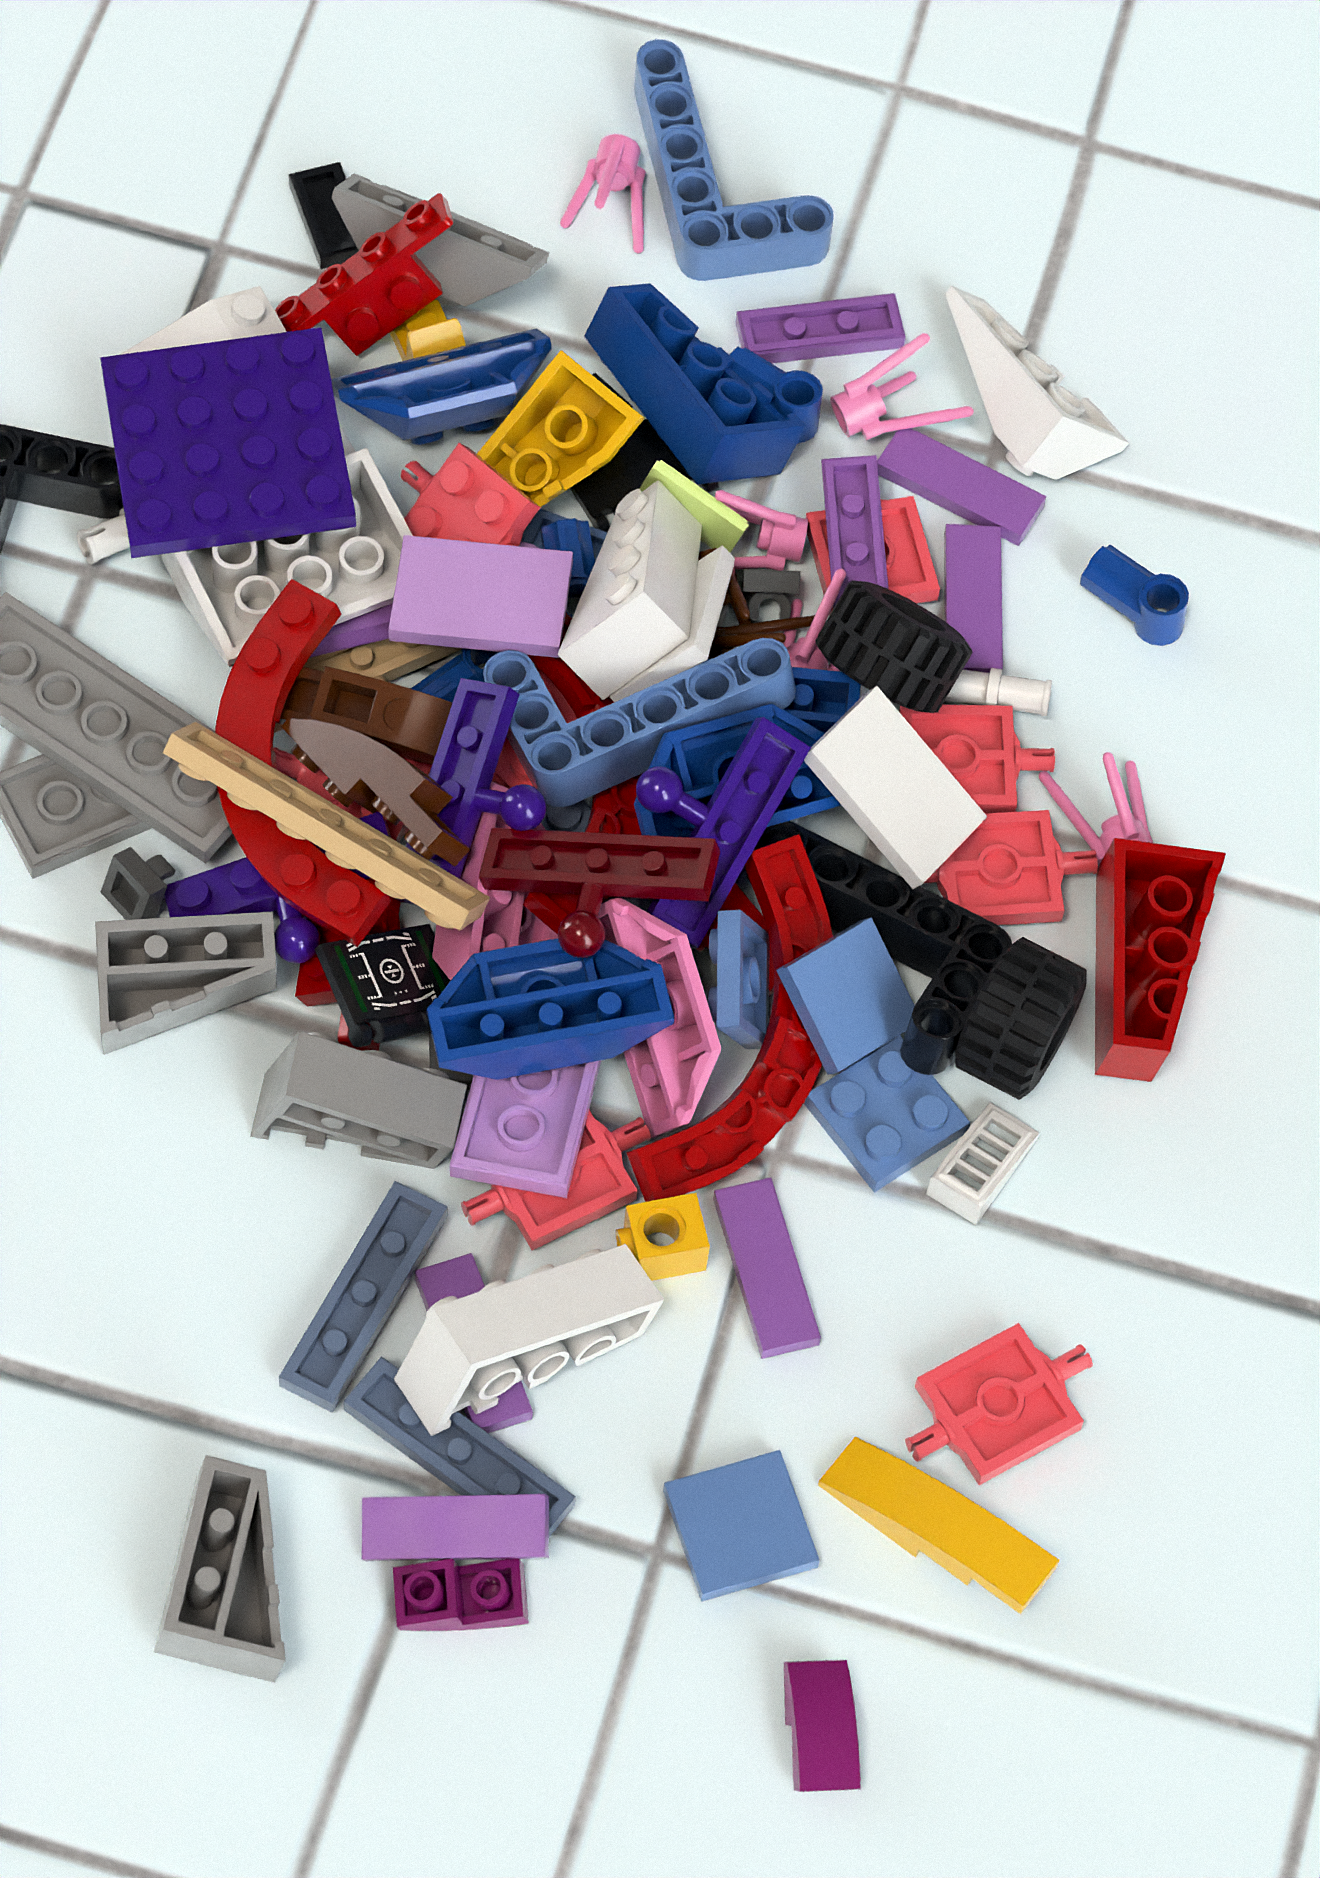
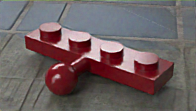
M491 828L479 879L485 890L579 895L575 911L564 917L559 925L558 941L567 954L576 958H586L597 953L605 940L604 925L598 918L603 896L709 901L720 849L713 838L548 830L518 831L506 828Z

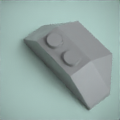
M355 173L336 186L332 194V200L358 250H360L362 244L370 236L378 232H386L403 219L404 214L411 206L422 201V199L394 188L374 183L370 179ZM451 212L453 225L414 253L441 283L443 294L435 300L438 299L440 303L450 306L462 305L465 307L530 278L547 263L550 254L518 238L454 212Z

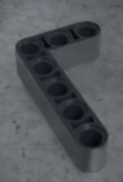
M0 424V458L6 459L0 462V554L18 501L101 519H112L120 516L123 502L113 447ZM49 470H60V472L45 473ZM104 481H112V482H115V483H112V484H109V485H101V484H99V483L104 482Z
M792 821L766 827L754 850L798 834L800 835L819 884L831 928L841 932L860 920L872 917L891 958L932 978L914 1006L900 1052L905 1064L915 1072L924 1075H935L943 1072L955 1058L959 1037L986 980L1003 953L1012 945L1008 933L1000 926L921 886L912 889L903 877Z

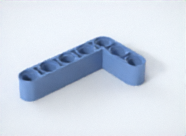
M654 39L643 44L639 48L636 57L634 95L676 260L681 272L688 278L696 281H709L807 267L823 261L829 252L834 220L833 210L824 199L803 195L723 207L684 55L676 44L665 39Z
M760 638L750 641L569 723H566L535 665L526 654L516 650L499 652L487 661L483 670L485 682L509 686L520 694L506 737L533 787L542 793L546 804L553 807L573 805L648 770L662 735L665 732L772 703L781 709H785L795 698L796 692L788 650L782 642L773 638Z

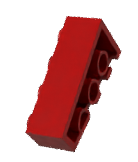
M1121 838L1113 839L1098 866L1096 874L1095 1075L1152 1082L1171 1052L1188 991V981L1201 945L1200 938L1205 920L1211 909L1215 895L1213 893L1218 875L1222 870L1226 853Z

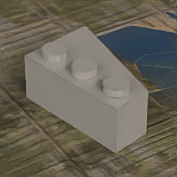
M273 912L95 922L100 1032L103 1055L277 989Z
M299 1031L264 1074L250 1137L269 1140L271 1129L306 1135V1147L324 1150L326 1139L362 1145L361 1156L435 1169L454 1149L467 1085L450 1080L447 1074L437 1069H416L395 1062L389 1054L381 1051H361L339 1044L335 1037L326 1033H305Z
M205 1455L195 1480L154 1653L275 1683L286 1661L284 1641L282 1642L280 1631L278 1611L280 1599L274 1573L272 1553L274 1541L266 1470Z

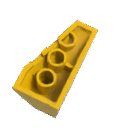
M560 350L477 454L538 506L542 507L609 463L645 418Z

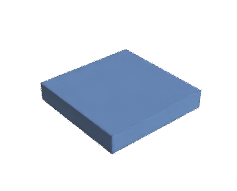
M872 917L858 921L776 970L827 1075L840 1072L907 1030L915 1005Z
M780 1450L664 1483L663 1492L701 1602L818 1568L820 1560Z

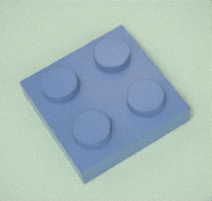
M742 910L718 911V928L711 929L709 935L710 958L713 964H717V986L710 988L708 996V1006L713 1022H716V1027L745 1049H761L769 1025V933Z
M900 1035L810 1091L804 1103L874 1193L962 1137L970 1126V1121L933 1075L915 1072L905 1064L901 1058L900 1048L903 1038Z

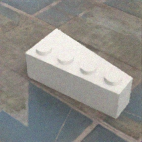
M659 480L644 491L640 489L633 490L618 504L615 516L557 654L602 700L681 645L690 636L702 525Z
M626 1244L602 1252L600 1249H592L579 1256L575 1261L554 1267L552 1264H546L535 1269L526 1277L508 1283L504 1280H497L488 1284L477 1293L459 1299L456 1296H448L439 1300L426 1312V1320L394 1380L429 1434L433 1436L450 1428L451 1420L449 1418L451 1414L469 1405L477 1415L496 1406L499 1400L497 1396L522 1380L528 1389L548 1381L552 1375L557 1373L567 1363L570 1357L579 1366L642 1336L664 1301V1298Z

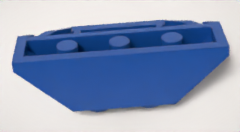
M535 328L332 378L333 393L340 401L401 439H410L412 444L431 443L443 438L442 431L463 426L465 431L483 430L496 424L495 418L508 415L518 403L551 351L552 346L550 337Z
M772 703L663 733L649 768L656 766L670 768L680 777L683 791L707 806L756 718L765 717L810 747L824 733ZM803 761L767 827L841 806V804ZM637 797L635 799L634 808L641 835L690 836L695 827L694 825L672 811L665 813L648 811L640 804Z
M558 938L475 953L451 979L440 996L435 998L427 1008V1016L439 1068L495 1080L614 1058L674 1024V1014L662 966L649 959L643 960L627 949L607 940H604L602 947L597 953L586 958H576L567 954L560 946Z

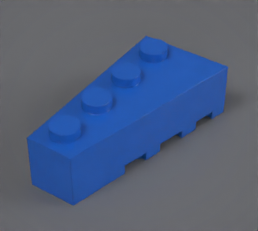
M651 283L608 287L584 337L696 484L781 474L807 425L794 413L787 415L785 418L770 405L774 395L759 381L750 386L731 369L735 360L721 347L716 348L709 343L701 342L695 336L699 327Z

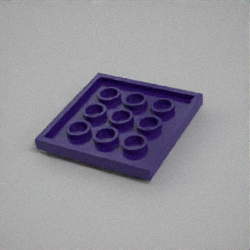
M322 327L100 357L131 559L356 527V513Z

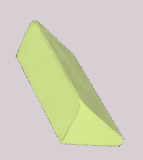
M656 461L641 485L640 490L644 491L659 480L702 525L701 541L710 548H719L723 545L731 553L750 526L748 525L749 521L718 501L664 461Z

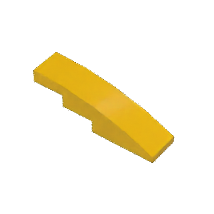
M857 1437L853 1438L818 1482L819 1487L915 1558L921 1551L967 1586L972 1580L976 1581L1019 1614L1024 1611L1057 1569L1059 1559L1005 1521L909 1463Z

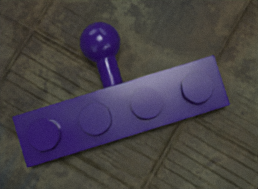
M461 678L429 776L453 797L439 812L438 816L470 848L481 812L501 815L503 821L510 828L518 831H527L536 828L543 821L547 807L542 793L531 785H515L506 792L489 789L520 694L509 686ZM408 843L406 844V847H407L408 849H410V850H412L413 852L419 854V853H418L415 849H413ZM468 853L456 866H453L436 854L429 861L460 879ZM395 898L400 902L416 905L406 898Z
M765 717L755 719L707 806L684 792L680 777L667 767L656 766L649 768L642 773L636 784L637 798L645 809L653 813L672 811L695 826L689 837L713 838L720 849L709 901L653 899L647 910V913L687 934L691 949L700 946L811 749L810 746Z
M380 812L358 818L391 838L388 824ZM315 845L321 852L325 854L326 851L324 849ZM247 857L167 884L164 895L170 917L259 913L277 910L280 924L274 932L277 954L283 960L296 964L304 963L316 954L314 949L320 944V934L317 927L310 920L303 918L299 911L288 905L261 878ZM349 869L364 879L371 878L357 869Z

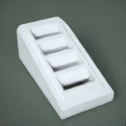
M990 1102L931 1176L926 1194L974 1225H977L1036 1142L1039 1132ZM993 1123L1019 1140L1013 1146L987 1129ZM981 1139L1006 1156L1003 1160H1000L979 1147L977 1143ZM969 1155L993 1169L994 1172L991 1175L985 1173L966 1161ZM959 1170L980 1183L982 1187L977 1190L956 1177L955 1174Z

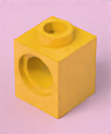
M696 1193L626 1206L624 1226L615 1231L617 1247L624 1244L628 1246L651 1281L706 1271L710 1245ZM653 1233H665L674 1242L667 1246H657L649 1242L646 1237Z

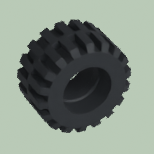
M850 581L815 640L817 647L825 658L854 681L869 690L878 686L890 701L911 710L930 713L939 711L973 653L964 637L941 618L894 591L865 581Z
M1024 937L1018 939L1003 953L971 1009L957 1043L955 1067L1018 1100L1022 1099L1036 1087L1058 1051L1086 989L1087 970Z

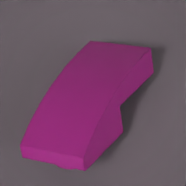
M452 1558L393 1567L396 1625L399 1630L460 1631L529 1624L525 1569L521 1559H504L458 1566Z
M847 1660L783 1662L785 1725L792 1726L793 1790L811 1792L861 1789L857 1723Z

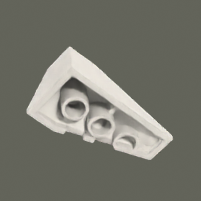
M952 285L945 293L947 302L994 434L1009 450L1005 456L1011 465L1028 476L1036 472L1057 480L1124 450L1129 444L1128 441L1103 412L1088 398L1083 397L1080 401L1070 391L1059 385L1065 376L1054 365H1048L1034 353L1025 350L1029 345L1028 340L985 299Z

